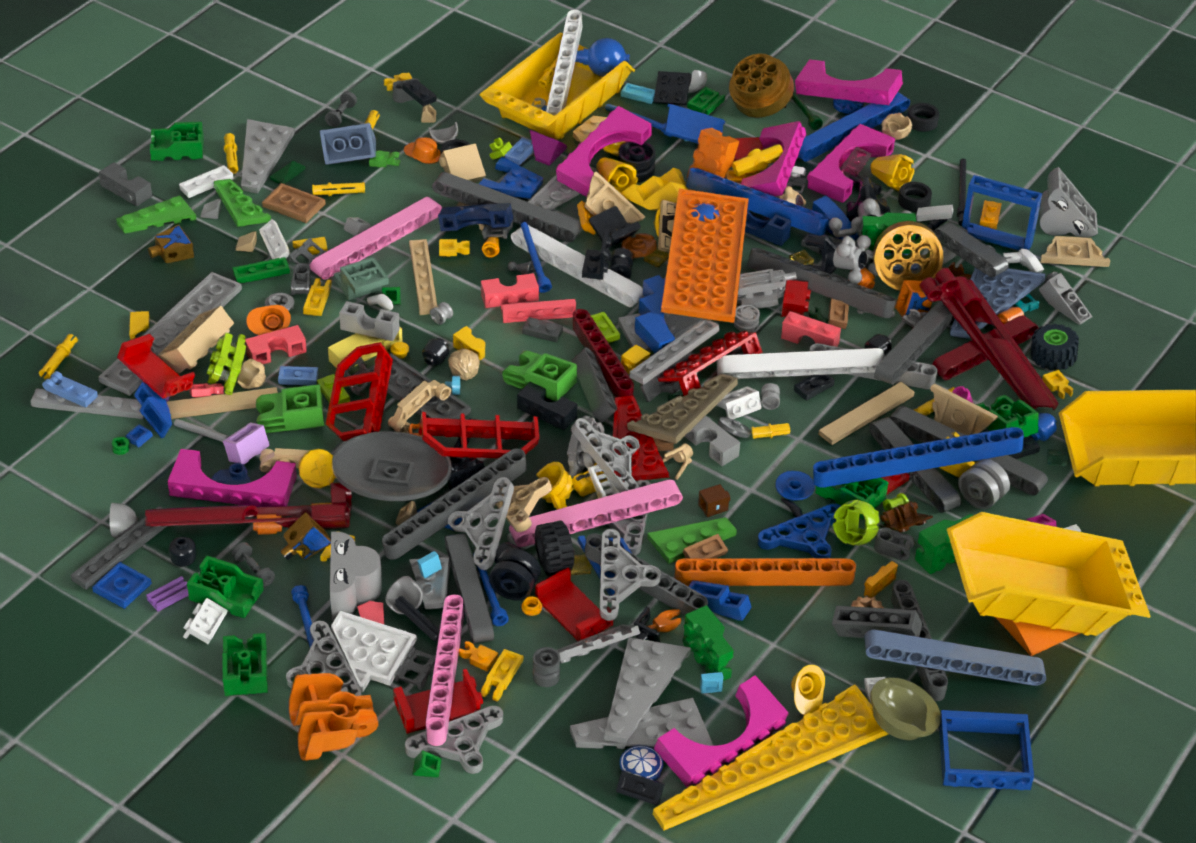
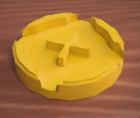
M313 449L303 455L299 462L298 470L304 483L313 488H323L333 483L336 477L332 470L333 455L324 449Z

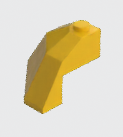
M672 168L661 177L652 176L641 185L632 184L620 194L648 210L658 211L663 200L677 203L679 188L687 189L680 169Z

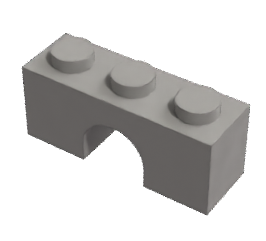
M346 301L339 313L341 330L388 341H394L400 330L399 313L381 309L376 318H371L365 313L364 305Z
M705 416L684 436L695 446L701 442H710L709 457L721 466L739 457L740 442L713 422L710 417Z

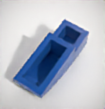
M828 196L813 201V211L828 216L829 221L835 217L842 221V228L840 230L852 228L849 219ZM827 224L826 230L833 235L832 230ZM856 233L850 235V237L855 241L859 238V235Z
M142 382L134 394L135 398L142 405L139 411L157 434L164 438L172 425L169 407L165 398L162 399L145 382Z
M695 580L688 586L705 596L708 600L707 606L709 609L719 615L743 621L752 608L748 595L732 593L729 590V586Z

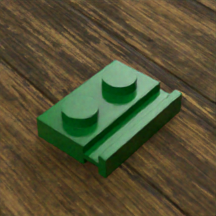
M704 87L687 102V108L709 115L725 101V95L721 96L719 92Z

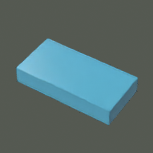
M626 83L621 91V97L652 104L654 101V89Z

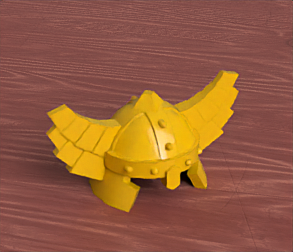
M560 462L549 463L536 474L538 478L547 477L552 485V490L543 496L542 499L553 503L554 508L557 510L566 508V499H569L571 491L574 489L572 488L571 475L565 471L563 464Z

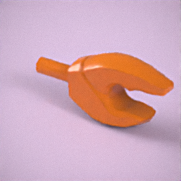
M672 609L660 613L653 619V624L647 627L656 629L657 632H670L676 629L681 623V618L670 619L680 615V610Z

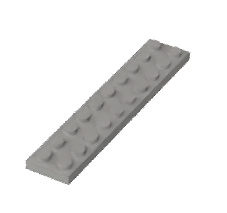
M211 272L144 334H150L154 337L151 351L158 355L199 314L218 306L223 308L242 290L241 284ZM119 359L98 377L100 383L129 396L143 382Z

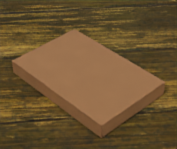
M282 183L262 202V207L307 223L325 205V199Z

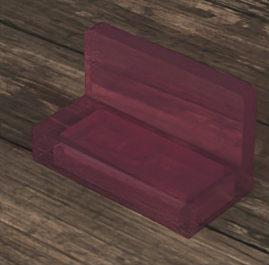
M856 146L843 163L841 172L844 175L849 173L856 177L869 161L871 153Z

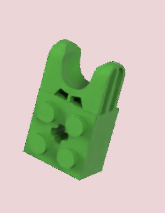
M528 350L523 351L519 355L520 366L509 365L502 372L503 379L507 384L523 389L529 382L545 388L546 398L553 401L559 400L577 383V364L546 353L540 355Z
M320 384L282 389L280 393L265 394L256 399V408L260 413L256 424L264 425L266 433L324 426L323 399Z

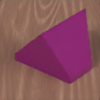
M530 130L536 161L550 166L567 149V145Z

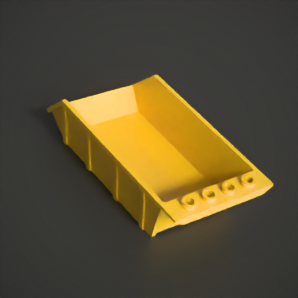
M561 32L480 93V96L486 103L499 109L502 118L513 120L556 140L562 139L567 132L577 124H581L587 116L598 107H602L603 103L614 94H618L629 74L635 72V69L628 62L623 61L604 77H600L593 73L588 65L575 62L566 107L554 116L532 106L533 102V105H541V101H535V98L544 99L545 105H548L553 80L550 81L546 88L541 87L538 84V80L544 74V70L552 64L559 54L563 36ZM579 45V46H578V51L584 50V48H585V49H588V48Z
M1196 390L1085 391L1059 412L1071 464L1076 477L1082 476L1094 486L1196 484Z
M980 512L947 528L969 603H974L980 616L988 615L1013 620L1017 623L1020 621L1050 627L1051 629L1057 628L1083 633L1087 636L1099 635L1128 615L1151 617L1122 540Z

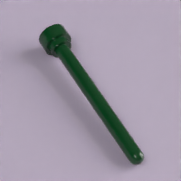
M793 91L791 98L808 118V125L813 130L820 129L823 125L822 119L817 115H813Z

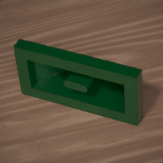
M292 160L272 174L270 179L278 184H286L304 171L306 167Z

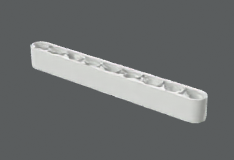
M579 10L569 11L566 17L546 109L547 113L554 116L566 107L583 27L582 13Z
M528 225L540 259L627 307H633L639 302L640 298L645 297L643 295V288L640 285L608 269V273H604L603 280L582 278L585 255ZM520 227L511 234L512 242L529 252Z
M879 348L725 355L717 360V376L725 374L737 379L873 373L877 365L884 359V351Z

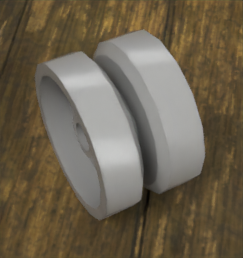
M991 459L978 460L961 475L958 483L960 492L965 500L972 506L983 510L991 508L1010 489V481L1005 470Z

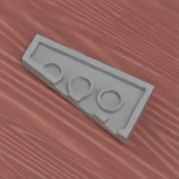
M555 175L528 202L551 211L580 193L557 181V175Z
M621 624L559 648L557 651L560 654V664L570 661L571 657L576 655L583 656L590 653L589 651L601 649L609 644L640 634L639 628L636 625Z

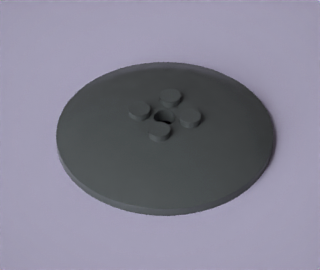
M391 431L372 432L356 436L338 447L332 459L333 473L343 486L359 495L385 501H407L431 495L448 482L452 468L449 456H441L424 442L422 437Z

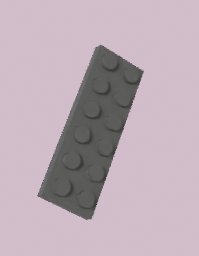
M392 353L389 354L393 362L387 393L397 400L401 401L423 381L427 383L432 381ZM375 364L368 368L371 372H374ZM450 394L446 400L433 396L416 413L421 416L422 412H426V418L460 419L461 413L465 414V416L471 413V407Z

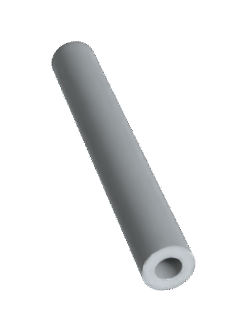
M180 419L174 421V426L221 442L228 438V435Z

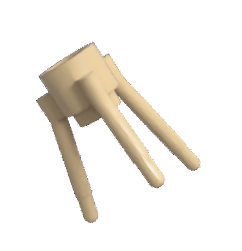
M684 443L664 454L663 462L674 458L678 463L684 462L675 476L676 480L679 479L687 465L692 462L690 457L693 455V450L688 444Z

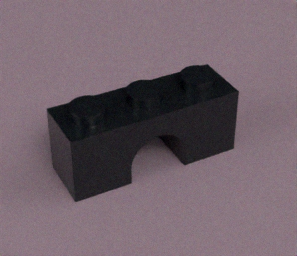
M529 382L517 394V409L538 417V419L564 431L577 418V403L561 397L556 402H546V389L532 382Z

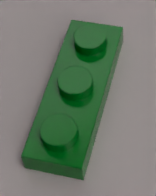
M285 257L232 268L235 280L240 284L290 273Z

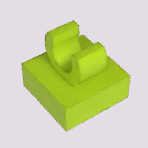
M500 137L494 139L495 142L489 144L493 150L489 155L492 160L500 158L512 148V145L509 141L503 143Z

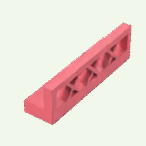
M575 299L501 305L503 323L527 321L528 317L539 320L573 318V312L576 310Z

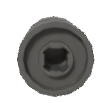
M543 647L536 650L533 654V680L541 687H552L560 679V654L551 647Z

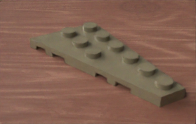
M719 374L704 382L703 387L697 390L694 388L689 390L688 395L684 397L678 396L657 407L656 412L650 415L647 413L642 415L641 420L627 423L628 430L677 444L738 385V380L736 377Z

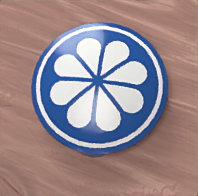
M634 746L627 749L621 755L620 768L621 770L656 780L660 777L663 769V759L651 747Z

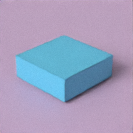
M435 551L417 560L420 573L424 578L442 569L439 556Z
M722 672L701 674V694L722 692Z

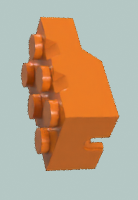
M714 128L703 129L700 131L699 145L694 151V161L690 168H698L725 178L726 173L732 167L739 141L730 136H722V132Z

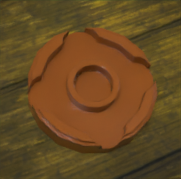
M646 233L636 234V237L633 238L629 236L621 244L622 248L628 249L633 253L634 258L650 255L657 248L656 239Z

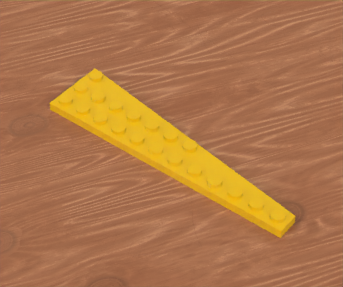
M854 684L835 696L833 701L828 704L825 702L812 714L809 712L799 722L791 723L783 730L778 731L741 754L733 763L720 767L717 773L712 776L707 775L696 786L688 787L682 793L675 795L654 808L653 816L663 831L884 737L888 733L878 725L873 716L872 705Z

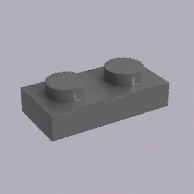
M528 317L522 328V334L556 343L563 332V325Z

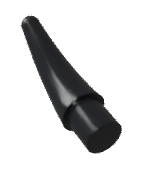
M781 498V502L789 507L793 516L799 517L803 515L802 510L795 503Z

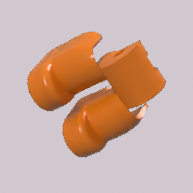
M318 673L295 676L289 697V716L293 726L300 725L298 750L302 761L319 759L322 752L347 748L354 744L356 737L360 738L372 734L378 727V719L373 710L371 695L355 696L352 693L341 691L343 680L335 674Z

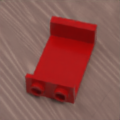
M147 334L121 344L117 358L162 399L174 396L182 391H187L192 387L195 373L191 372L179 376L151 351L154 341L152 335Z
M569 567L535 585V597L540 600L542 606L577 641L603 632L613 626V620H604L600 616V609L571 582V569ZM607 607V612L611 613V608Z
M463 669V681L454 683L449 722L481 710V704H483L481 692L476 691L475 679L469 675L467 669ZM401 686L393 688L394 704L407 734L426 729L431 689L405 696Z

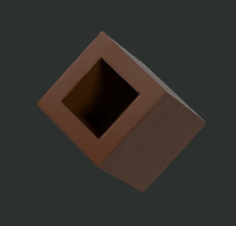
M721 484L699 491L698 505L706 517L728 511L730 495Z

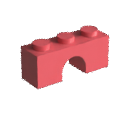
M534 273L517 275L516 284L513 286L502 285L499 278L482 280L481 296L485 308L499 307L503 304L539 301V286Z
M790 311L783 321L781 339L798 344L803 336H809L814 340L815 344L838 347L841 328Z
M298 325L245 339L248 358L262 364L271 362L270 353L275 350H283L289 357L307 352L306 339Z

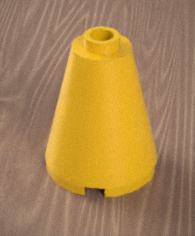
M605 157L600 159L596 165L598 173L619 193L632 184H637L636 169L630 164Z

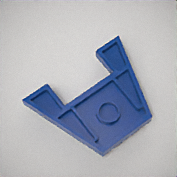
M501 157L496 163L495 169L507 173L502 181L497 183L483 178L479 183L482 186L513 197L531 199L543 184V177Z

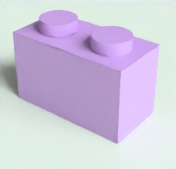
M251 422L223 441L229 461L246 464L249 462V459L261 454L262 450L270 446L264 425Z

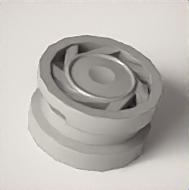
M753 305L738 306L734 321L735 328L739 331H755V328L759 326L760 311Z

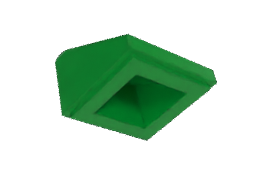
M382 287V294H385L392 301L393 305H401L400 287Z
M422 750L415 758L412 775L438 777L442 758Z

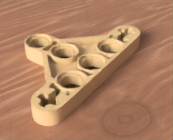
M547 477L539 478L529 485L514 486L506 520L515 531L523 532L531 527L530 513L537 501L552 490V485ZM503 501L497 502L495 508H501Z

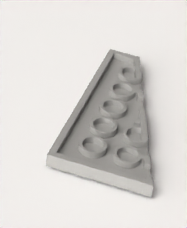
M628 638L604 740L627 743L637 729L643 716L647 715L653 702L657 701L670 683L673 674L680 669L684 659L690 655V647Z
M693 698L650 707L649 712L640 720L637 729L626 744L604 740L609 717L570 725V733L575 746L578 748L617 746V749H625V746H648L654 749L657 739L673 728L696 743L714 746Z

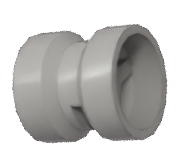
M773 383L763 385L761 388L762 407L768 410L778 408L780 405L779 386Z

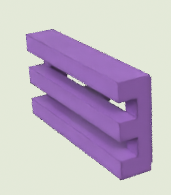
M181 576L147 594V600L159 612L188 596L187 581L184 582V578Z

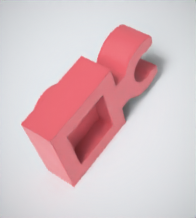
M208 383L193 384L189 389V393L194 398L211 396V394H224V386H222V383L208 385Z

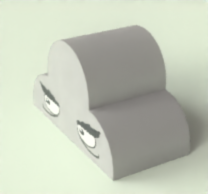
M1059 167L1052 170L1047 178L1048 189L1042 193L1039 213L1042 230L1052 236H1062L1069 232L1083 238L1097 235L1096 211Z
M331 532L330 603L332 621H334L340 611L353 614L357 604L374 601L382 592L379 554L370 547L356 546L354 539L343 532Z

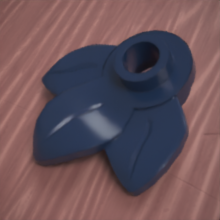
M234 463L229 469L219 470L211 478L213 481L227 485H241L251 482L247 476L246 467L241 463Z

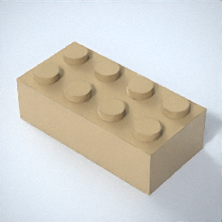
M222 306L201 313L157 356L178 374L186 368L190 370L198 364L197 360L199 358L201 359L209 353V348L217 345L220 337L230 332L229 328L234 322Z

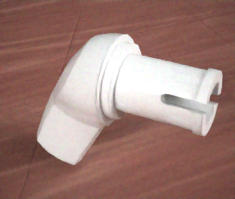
M1020 249L1019 252L1003 253V257L1008 258L1006 259L1008 264L1020 262L1030 272L1041 273L1044 270L1038 258L1027 249Z

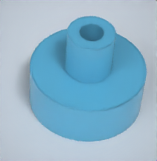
M453 376L452 382L445 381V385L452 389V395H460V376Z

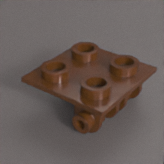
M910 501L898 506V508L894 507L884 511L880 515V519L884 524H881L880 527L897 530L900 533L906 532L913 525L920 526L926 524V520L933 518V516L917 513V503Z

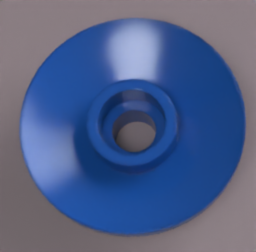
M787 471L778 476L775 487L777 492L786 499L803 500L813 494L815 484L813 479L803 472Z

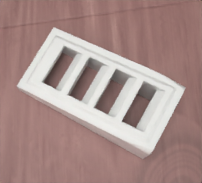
M598 465L588 468L598 499L609 494L620 493L605 473L596 475L597 472L602 471ZM607 478V481L600 483L599 480ZM610 486L609 489L603 490L604 487Z

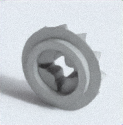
M275 293L267 297L265 306L281 305L290 311L294 308V299L286 293Z

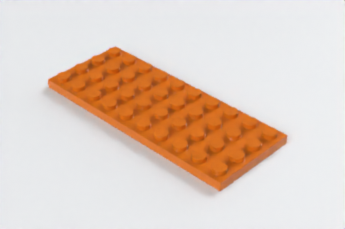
M679 188L661 312L734 323L748 198ZM698 203L711 204L716 207L714 208L715 210L719 211V217L716 213H713L716 217L715 219L709 220L704 215L705 222L698 220L700 213L692 208L698 207V205L694 206ZM696 211L698 212V216L693 217L691 213Z

